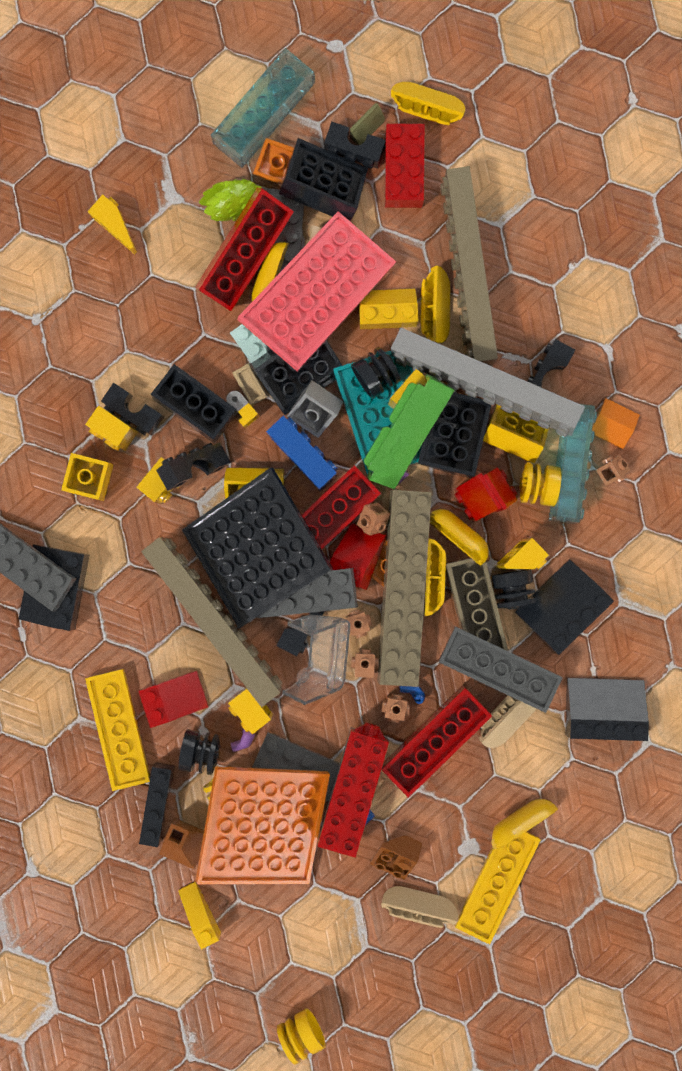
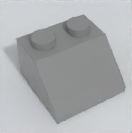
M311 380L287 417H290L295 423L319 438L338 415L343 401Z

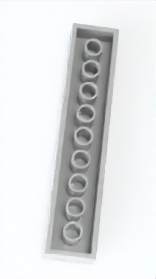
M400 328L391 347L393 359L398 365L403 367L408 365L413 368V371L417 369L422 374L426 373L439 381H445L448 383V386L456 390L461 388L471 397L479 396L484 398L483 401L490 405L502 406L501 409L508 413L516 412L524 420L530 421L532 419L545 429L553 428L557 434L567 437V435L572 436L585 408L583 405L403 328Z

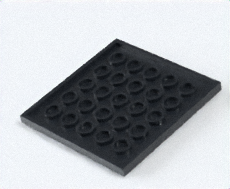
M269 468L182 529L239 629L333 570L274 468Z

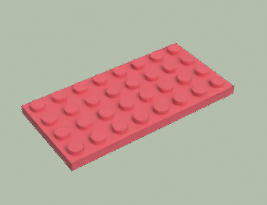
M338 211L238 316L237 320L298 372L390 271L396 261Z

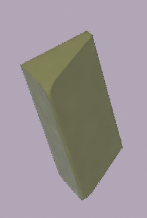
M375 103L350 128V138L357 145L363 144L367 134L372 135L385 122V117L378 103Z

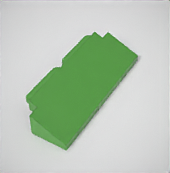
M428 374L425 376L427 380L425 385L419 382L408 384L389 416L392 422L391 426L382 428L364 458L367 469L371 470L368 472L369 480L392 489L396 488L455 391L454 388Z

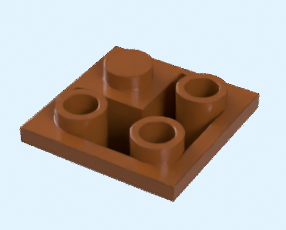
M175 818L170 825L159 854L195 869L200 857L204 830Z
M406 835L384 842L369 864L375 866L378 870H384L396 878L405 880L418 862L423 843Z

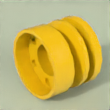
M527 462L519 483L521 503H527L529 499L530 503L534 504L539 496L541 505L554 507L558 501L561 487L560 466L546 465L543 473H541L540 464H535L533 468V464Z
M308 1008L295 1014V1023L291 1019H287L285 1023L277 1025V1034L281 1046L288 1059L294 1065L299 1064L301 1059L306 1060L308 1058V1051L311 1054H316L326 1047L320 1025Z

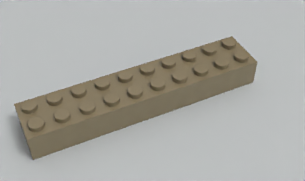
M470 166L446 169L445 177H442L440 190L441 195L445 196L443 211L448 216L446 231L450 233L451 239L448 241L449 251H453L451 266L452 270L456 271L454 286L459 291L457 306L461 308L462 312L459 320L460 326H464L462 341L463 345L467 346V353L465 355L493 366L498 359Z
M390 490L389 512L391 514L388 518L377 677L380 685L419 687L432 492Z
M159 537L141 551L255 700L263 707L281 693L282 681L277 675L273 676L271 674V667L265 660H260L257 656L259 654L258 650L253 644L250 646L247 643V636L241 629H236L233 618L223 612L222 609L224 607L218 599L214 600L210 595L212 593L210 588L198 580L201 578L195 569L188 567L187 563L189 562L186 557L175 550L177 548L176 544L171 539Z

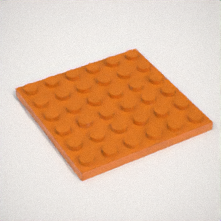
M215 767L196 883L309 884L330 777L328 771Z

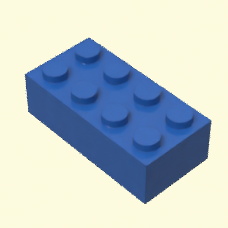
M282 416L266 431L268 436L319 491L323 490L337 477V467L330 460L326 462L323 459L324 453L317 446L313 448L309 444L311 443L310 438L303 431L301 433L297 431V424L290 417L286 419Z

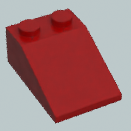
M497 467L483 476L502 507L494 511L495 513L507 509L518 500L515 488L512 485H508L506 481L508 479L507 475L502 469L499 470Z
M482 473L454 489L456 491L454 493L456 500L459 504L463 503L466 508L464 510L465 515L469 520L472 519L473 522L502 508Z
M352 523L330 560L333 570L353 568L355 586L367 590L387 536L381 533L368 535L363 532L362 528Z
M197 670L138 691L150 728L209 707Z

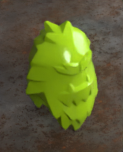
M243 178L242 180L234 179V181L215 183L211 188L203 192L204 196L199 200V204L207 206L204 213L210 215L212 220L236 221L256 188H261V186Z

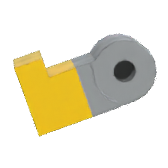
M232 391L227 395V402L236 408L237 412L242 416L238 421L245 429L259 418L257 412L240 392Z

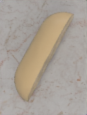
M508 695L491 712L492 717L481 727L480 742L489 748L501 746L535 712L536 708Z
M402 886L391 887L383 895L381 906L389 910V915L439 928H443L444 924L451 923L455 925L458 922L456 907L445 897Z

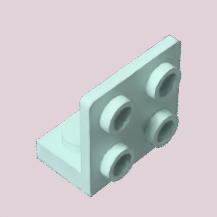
M243 324L230 332L250 363L270 350L265 343Z

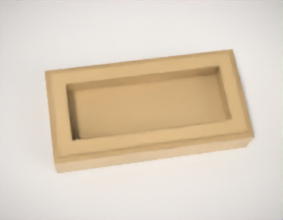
M249 363L232 372L251 406L268 397Z

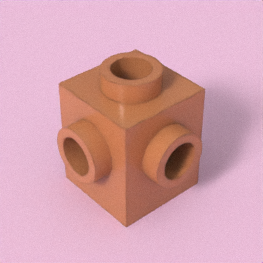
M620 454L614 458L612 455L601 461L603 465L596 470L606 486L613 482L618 484L626 479L625 474L630 471L628 463Z
M378 503L365 505L359 515L360 518L357 525L368 535L382 533L386 528V523L391 513Z
M359 609L348 612L349 616H346L347 621L343 622L346 633L350 632L351 636L356 635V638L366 636L367 631H370L369 626L372 625L369 614L365 615L364 611L360 612ZM356 621H360L362 623V626L360 628H356L354 626V623Z
M359 649V652H355V657H351V668H355L354 676L374 678V669H378V658H375V653H371V649ZM366 660L368 664L362 665L361 662Z
M387 695L386 701L383 700L381 712H384V716L388 718L389 722L399 723V720L404 721L405 716L409 715L410 705L407 704V700L403 698V695ZM398 706L400 708L399 712H393V707Z

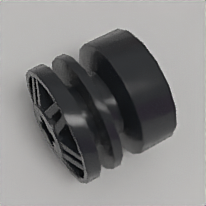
M379 346L374 349L375 355L372 352L368 353L369 364L363 358L351 364L354 375L372 399L384 392L381 383L391 388L393 386L392 381L396 384L401 381L393 360Z
M532 569L492 575L493 587L503 589V593L495 595V598H504L505 600L496 603L497 608L518 609L537 602L536 597H527V594L535 593V589H526L527 584L534 582Z
M187 729L182 741L178 769L192 772L195 764H199V774H203L205 766H207V775L212 776L220 755V735L214 734L212 742H210V733H206L204 740L201 741L200 731Z

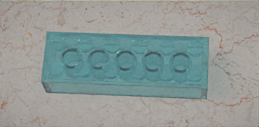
M285 48L211 134L213 144L243 168L262 146L265 139L274 132L315 84V72Z
M580 404L585 406L572 436L567 435V437L560 435L556 466L561 468V487L556 505L554 507L550 506L549 521L574 524L580 523V519H583L584 508H582V502L586 499L587 489H584L585 481L589 478L587 463L590 462L592 451L589 448L590 442H593L594 439L592 425L596 422L597 412L594 411L595 406Z

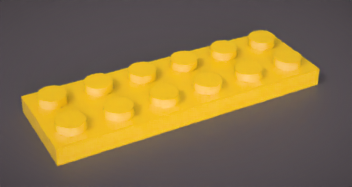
M120 669L85 678L112 791L150 782L149 769L125 670Z
M525 832L498 849L494 850L492 846L458 916V922L454 925L455 928L489 945L491 944L538 847L539 837Z

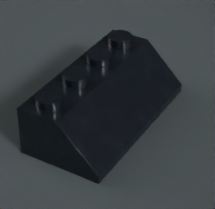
M173 364L151 393L154 401L214 444L224 433L237 410L175 364Z

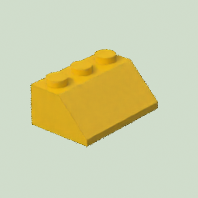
M371 290L359 304L360 329L417 327L418 305L416 290Z
M496 405L486 427L483 441L535 464L545 446L549 428L545 429L539 426L538 422L532 419L530 421L524 420L519 417L520 414L516 412L508 413L501 409L502 406Z
M226 468L224 477L225 499L268 470V468ZM274 469L284 485V469Z
M533 538L521 539L495 566L503 569H540L547 562L546 558L549 555Z

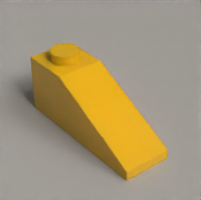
M102 194L88 210V213L135 255L137 251L123 216L118 209L119 204L112 197L106 198Z
M196 881L179 889L178 892L188 921L201 950L218 942L221 931Z

